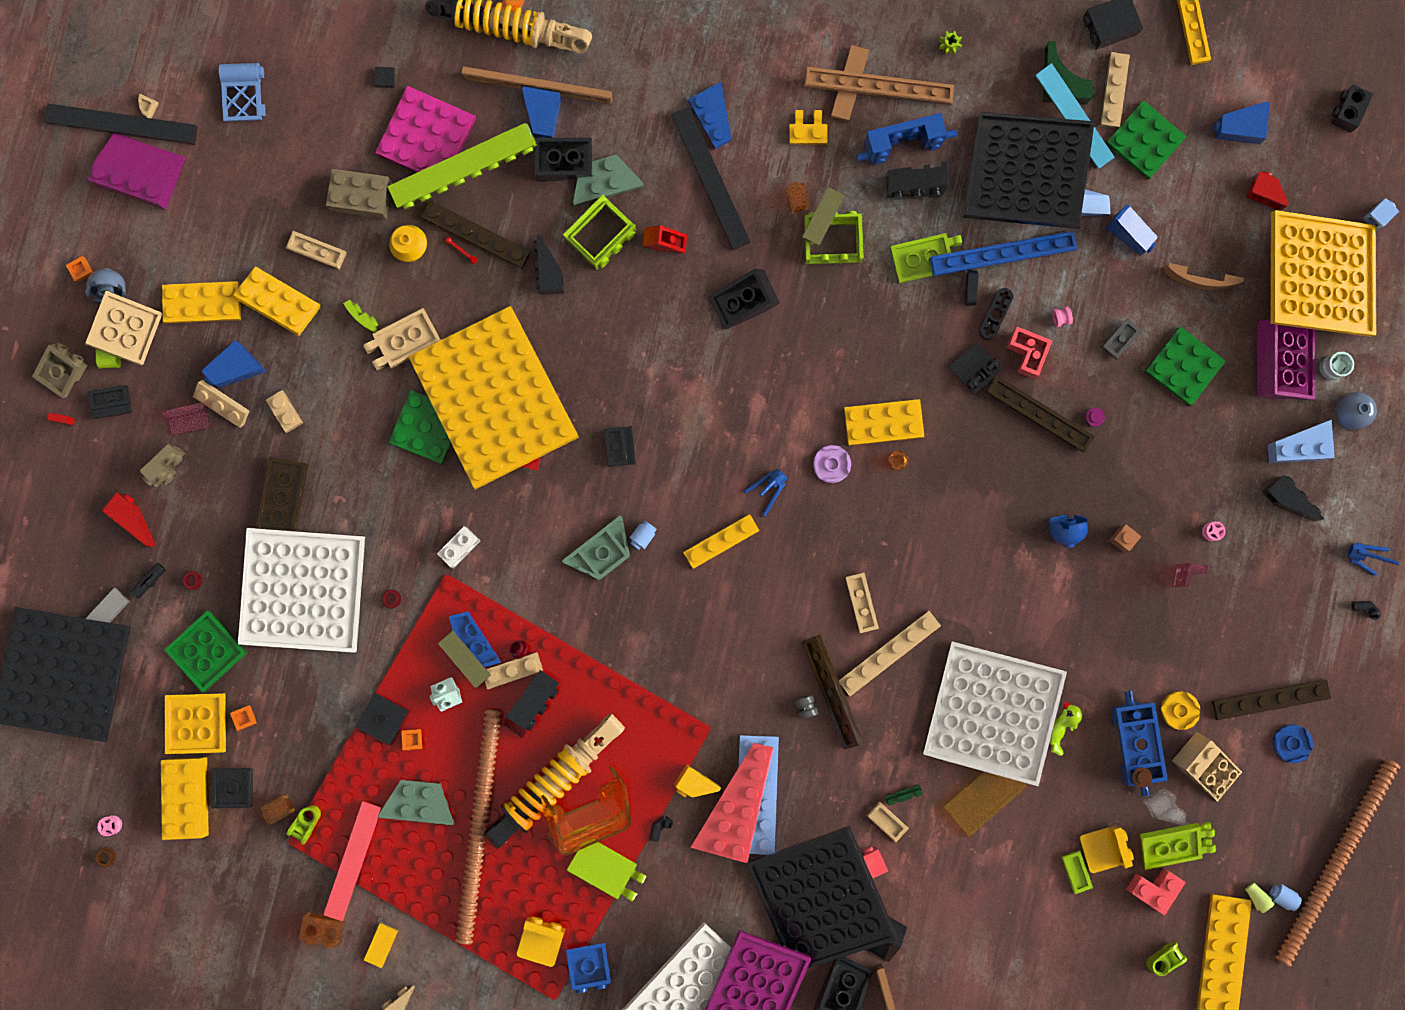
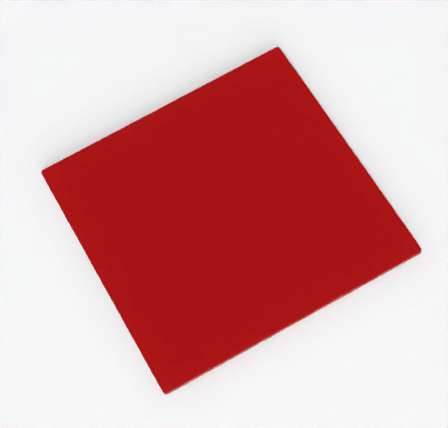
M445 575L375 692L409 710L391 745H388L355 726L309 804L317 806L321 811V816L313 828L312 834L304 845L292 835L288 843L338 873L363 801L383 808L402 779L441 783L450 813L455 821L454 825L378 818L356 884L456 942L455 938L458 937L456 935L458 931L457 926L459 925L458 919H460L458 914L461 913L459 907L462 906L460 901L463 899L461 898L463 894L462 888H464L462 883L465 882L463 876L466 875L464 870L467 868L465 867L467 863L466 857H468L466 852L469 851L467 845L470 844L468 842V839H470L469 833H471L470 827L472 826L470 821L473 820L471 815L474 813L472 811V808H474L473 802H475L473 798L476 796L474 790H477L475 784L478 782L476 781L478 777L477 771H479L477 767L480 765L478 760L481 759L479 753L482 751L480 750V747H482L481 741H483L481 736L484 735L482 729L485 728L483 726V723H485L484 717L486 716L485 710H498L502 712V715H500L501 721H499L501 726L498 727L500 733L497 734L499 737L497 740L498 746H496L497 752H495L497 757L494 758L496 764L493 765L495 767V770H493L494 776H492L494 781L491 783L493 788L490 789L492 794L489 796L491 798V801H489L490 807H488L490 812L487 813L489 819L486 820L488 822L486 828L504 814L501 805L509 803L512 796H516L520 801L523 799L518 792L519 789L522 788L527 793L531 791L526 786V783L531 781L534 784L536 782L534 779L535 774H539L542 777L544 775L542 768L547 767L550 769L552 767L549 764L550 760L553 759L558 762L560 759L557 757V754L563 751L566 744L571 747L575 746L579 738L584 739L608 714L612 713L625 729L597 754L598 759L596 761L593 760L589 764L590 773L581 776L577 784L570 782L572 786L570 791L562 789L564 796L562 798L555 797L556 804L553 806L547 804L549 810L546 813L540 812L541 818L539 820L532 819L533 825L528 829L527 833L518 829L498 849L487 838H484L486 843L483 844L485 850L482 851L484 853V856H482L483 862L481 863L483 867L480 869L482 874L479 875L481 881L478 882L480 887H478L479 893L477 894L479 898L476 900L478 905L475 906L477 908V912H475L476 918H474L475 924L473 925L475 929L472 931L474 936L471 937L473 943L459 944L552 1000H556L569 978L566 950L588 945L614 900L610 895L568 872L569 865L586 835L635 863L650 837L653 822L662 816L677 789L674 783L686 764L688 766L691 765L710 732V726L454 577ZM467 611L470 612L502 662L485 667L486 669L516 660L510 654V646L514 641L522 640L528 645L525 656L538 652L543 672L559 682L557 687L559 692L553 700H548L546 703L548 705L542 716L540 714L535 719L537 723L531 731L528 730L523 738L503 724L506 716L537 673L487 689L484 681L475 688L438 644L453 631L449 616ZM452 677L460 690L462 703L441 712L438 706H434L430 700V695L432 694L430 686ZM421 729L423 750L403 751L401 731ZM597 736L594 738L595 742H601V739ZM307 810V818L313 820V813ZM564 821L568 822L579 840L575 844L576 848L569 853L565 851L559 853L548 836L549 831ZM528 917H538L545 923L550 924L553 922L565 928L554 966L549 967L517 956L524 932L523 928Z

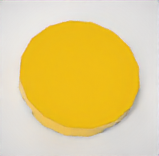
M1183 691L1172 692L1162 701L1160 708L1161 717L1171 728L1187 730L1193 727L1200 717V705L1197 699L1189 693Z

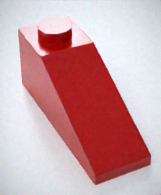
M116 493L102 511L144 545L154 547L156 544L138 505L133 502L135 499L127 493Z

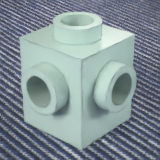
M452 677L430 686L432 692L430 700L434 706H438L441 712L462 703L460 690Z

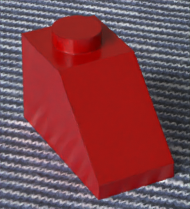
M1260 171L1253 177L1246 195L1247 198L1279 211L1288 206L1289 202L1278 178L1265 171Z
M661 225L644 228V247L656 251L685 253L687 234Z

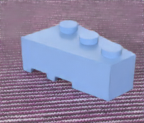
M1332 420L1268 444L1269 463L1325 461L1335 458Z

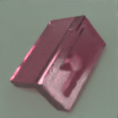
M202 403L163 411L164 419L170 422L172 435L210 428L207 406Z
M1193 563L1177 564L1174 587H1189L1191 575L1207 574L1208 566Z

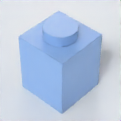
M1385 198L1377 203L1363 219L1368 224L1375 225L1376 231H1378L1399 210L1392 201Z

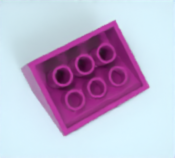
M114 133L94 161L87 180L97 187L166 210L186 158Z
M1271 319L1257 321V397L1315 400L1314 329L1271 324Z

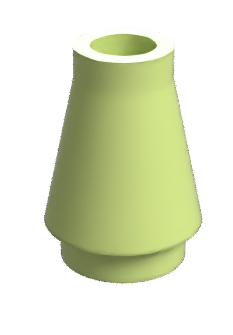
M1255 883L1250 884L1245 889L1257 911L1260 910L1261 913H1265L1274 906L1273 898Z

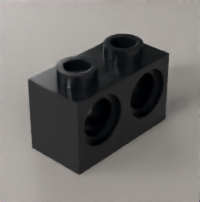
M1354 84L1348 89H1344L1339 97V100H1341L1339 106L1337 105L1331 116H1333L1331 124L1350 133L1359 127L1373 93ZM1351 97H1354L1357 103L1354 102ZM1344 113L1349 116V119L1344 116Z

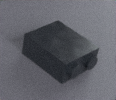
M1110 0L1088 8L1083 15V23L1086 28L1088 27L1090 41L1093 45L1095 44L1096 49L1134 37L1143 29L1132 0Z

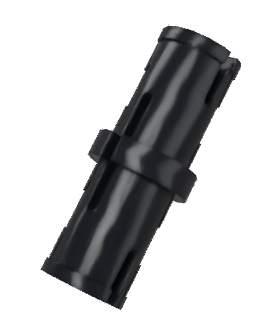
M156 563L146 575L143 574L141 576V580L130 590V593L137 599H140L150 587L155 585V581L166 572V569L161 564Z

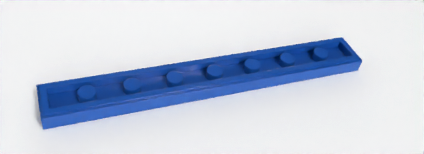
M1074 231L931 256L929 257L932 276H939L1072 252L1078 248Z

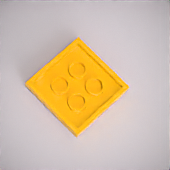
M225 693L165 695V754L226 752Z

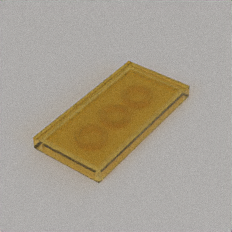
M983 771L943 807L970 837L1021 793L1027 785L1021 781Z

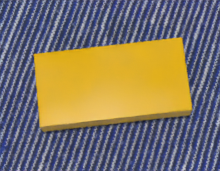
M380 923L364 961L382 968L399 930Z

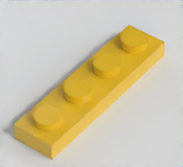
M1177 0L1190 65L1210 62L1211 56L1199 0Z
M749 514L683 553L694 569L759 532V529Z

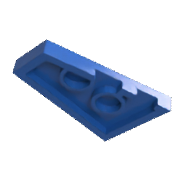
M721 82L688 99L691 108L715 150L732 141Z
M469 611L449 616L452 630L484 667L502 663Z

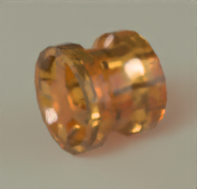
M894 451L888 457V466L894 471L902 470L908 464V456L903 451Z

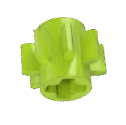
M946 31L945 37H940L939 42L942 43L939 50L943 49L945 55L948 53L955 55L956 49L960 50L962 47L959 43L962 37H958L956 31L953 33Z

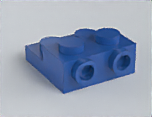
M605 943L566 950L571 990H576V993H583L588 991V987L595 986L596 990L607 988V984L611 983Z

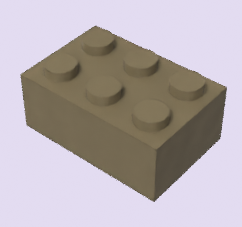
M332 169L326 206L331 212L387 219L391 196L387 186L392 185V181L388 176Z

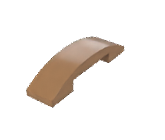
M1172 263L1167 264L1163 269L1175 281L1200 290L1215 291L1229 289L1244 281L1242 277L1227 274L1220 277L1219 280L1187 274V266Z

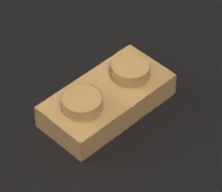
M283 390L266 399V402L286 433L303 424Z

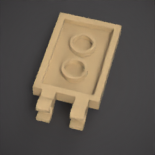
M424 308L372 334L375 339L363 346L368 354L378 348L381 349L384 356L372 361L378 371L387 364L392 369L409 360L408 356L441 339Z

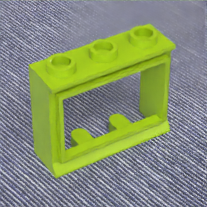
M602 195L563 236L597 270L599 267L603 268L609 262L608 258L613 253L616 255L622 249V244L626 240L630 241L635 236L636 225ZM606 206L626 226L594 258L573 237Z
M848 211L846 214H838L837 212L830 226H856L857 253L810 255V242L805 240V264L862 263L864 259L862 214H857L856 211ZM815 212L805 215L804 233Z

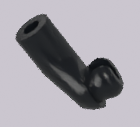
M1352 601L1351 607L1353 611L1363 610L1373 620L1381 617L1379 608L1372 601Z
M662 816L653 822L649 840L658 842L661 830L671 828L673 820L668 816Z

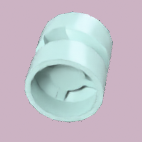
M1337 352L1322 360L1319 367L1320 373L1327 380H1337L1353 371L1354 360L1346 352Z

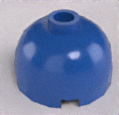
M1059 515L1050 518V535L1057 543L1063 544V547H1074L1075 544L1080 543L1087 535L1088 520L1084 516L1074 515V518H1067L1068 515Z

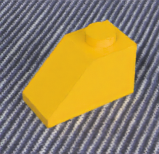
M687 764L674 783L675 787L678 788L676 792L684 797L689 795L693 798L718 792L721 789L717 783Z

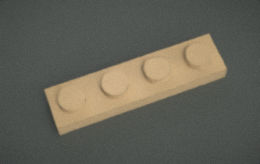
M1111 52L1109 55L1100 127L1120 128L1130 58L1128 54Z

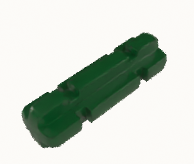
M917 784L912 786L911 789L908 787L895 791V794H886V804L890 806L895 804V802L900 803L912 799V796H921L923 794L922 788Z

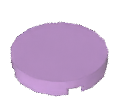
M830 445L823 447L814 457V472L825 483L833 484L840 482L847 477L851 470L850 456L839 446Z

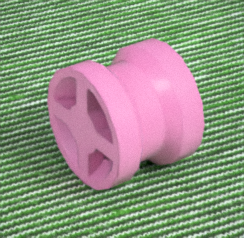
M1065 306L1060 310L1057 308L1052 310V319L1056 328L1061 327L1063 324L1071 325L1073 323L1072 312L1069 306Z
M1210 522L1202 528V536L1207 541L1220 540L1225 535V527L1220 522Z
M116 815L102 818L97 827L99 833L103 836L117 834L122 828V820Z

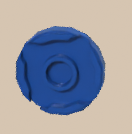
M1296 724L1284 725L1274 734L1272 741L1273 749L1276 755L1283 761L1300 763L1309 757L1313 749V740L1309 731L1302 726Z

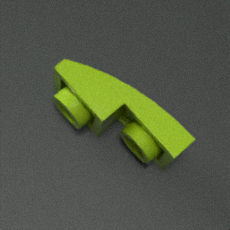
M351 300L343 303L352 317L364 328L372 333L378 331L376 327L379 325L374 316L370 317L366 312L362 314L363 312L357 303L354 304Z

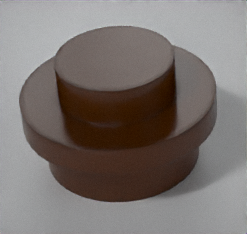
M1139 767L1133 771L1132 781L1138 787H1147L1152 781V774L1148 769Z
M105 847L96 853L95 859L99 866L105 868L114 864L116 854L111 848Z

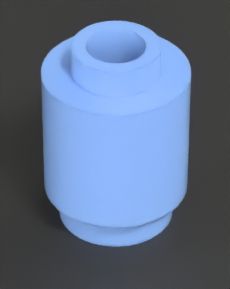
M644 520L630 536L632 540L630 544L638 550L641 547L645 549L655 536L657 529Z
M1283 884L1274 885L1270 890L1271 898H1273L1272 901L1292 911H1296L1299 908L1302 899L1298 893Z

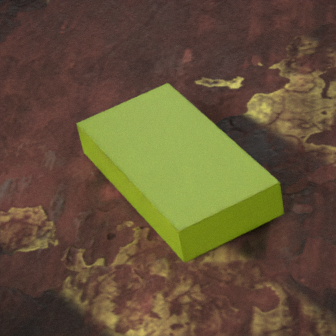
M1080 850L1060 856L1073 894L1092 889L1093 886Z

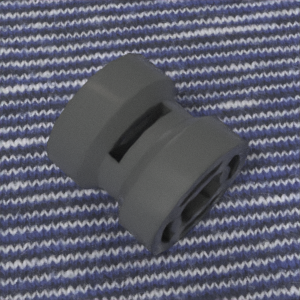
M813 695L794 701L800 711V720L819 714L813 704Z

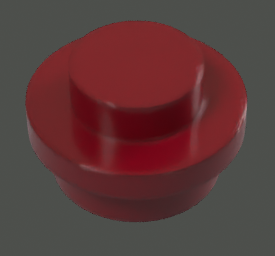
M196 571L187 572L182 579L184 587L188 590L198 589L203 581L200 573Z
M387 590L382 595V603L386 608L394 609L400 605L401 595L396 590Z
M522 640L514 641L510 646L512 657L517 660L523 658L527 654V643Z

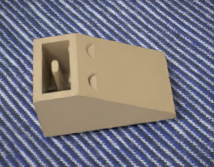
M1198 732L1191 737L1172 760L1185 775L1217 802L1242 773L1212 740Z

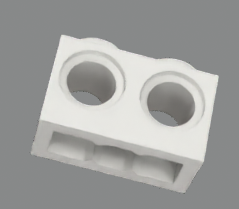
M464 526L437 554L451 568H455L481 540Z

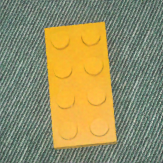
M256 266L233 294L236 300L297 336H300L320 309L319 303Z
M240 282L162 285L163 323L241 320V302L233 296L240 287Z
M920 399L844 407L848 446L925 437Z

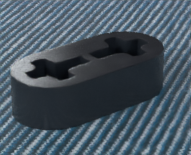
M967 270L965 306H976L978 271Z

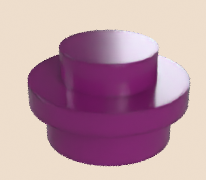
M1091 408L1086 412L1085 420L1090 426L1097 427L1104 422L1105 415L1101 409Z

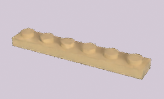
M927 611L839 679L840 685L849 696L853 695L941 625L931 612Z

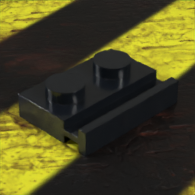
M122 385L88 391L92 419L132 413L129 386Z
M632 426L604 429L608 467L636 465Z

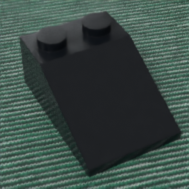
M535 138L537 144L535 146V178L537 181H561L592 176V138Z
M756 268L709 296L725 330L780 304L765 271Z
M846 957L835 959L818 994L813 1010H860L873 970Z

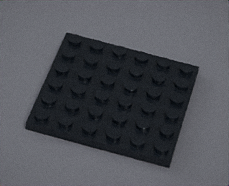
M980 112L963 217L1080 229L1095 121Z
M15 607L0 676V724L107 742L131 626Z
M850 825L746 863L780 944L809 955L811 961L808 968L895 941L898 938Z

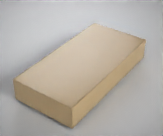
M880 801L866 815L894 842H897L909 829Z

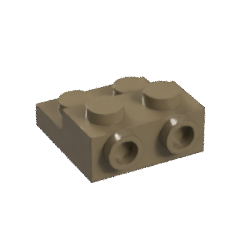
M61 343L47 346L32 377L61 398H66L74 383L80 380L87 365L83 362L84 359L77 354L72 355L68 352L66 345Z
M167 444L140 470L144 475L142 477L143 480L150 486L153 484L155 487L170 483L174 479L173 476L177 473L172 466L178 465L183 460L182 457L185 455L183 450Z

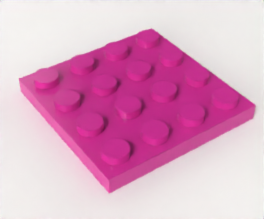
M407 86L375 153L418 173L459 154L472 129L476 116Z

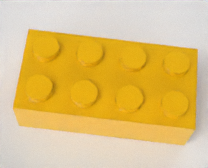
M207 757L161 760L162 840L194 839L209 835Z

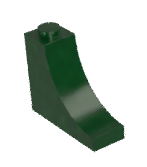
M1048 41L1044 50V68L1052 63L1077 102L1087 105L1094 98L1095 94L1092 80L1078 77L1070 72L1058 56L1056 41ZM1043 88L1042 102L1053 103Z

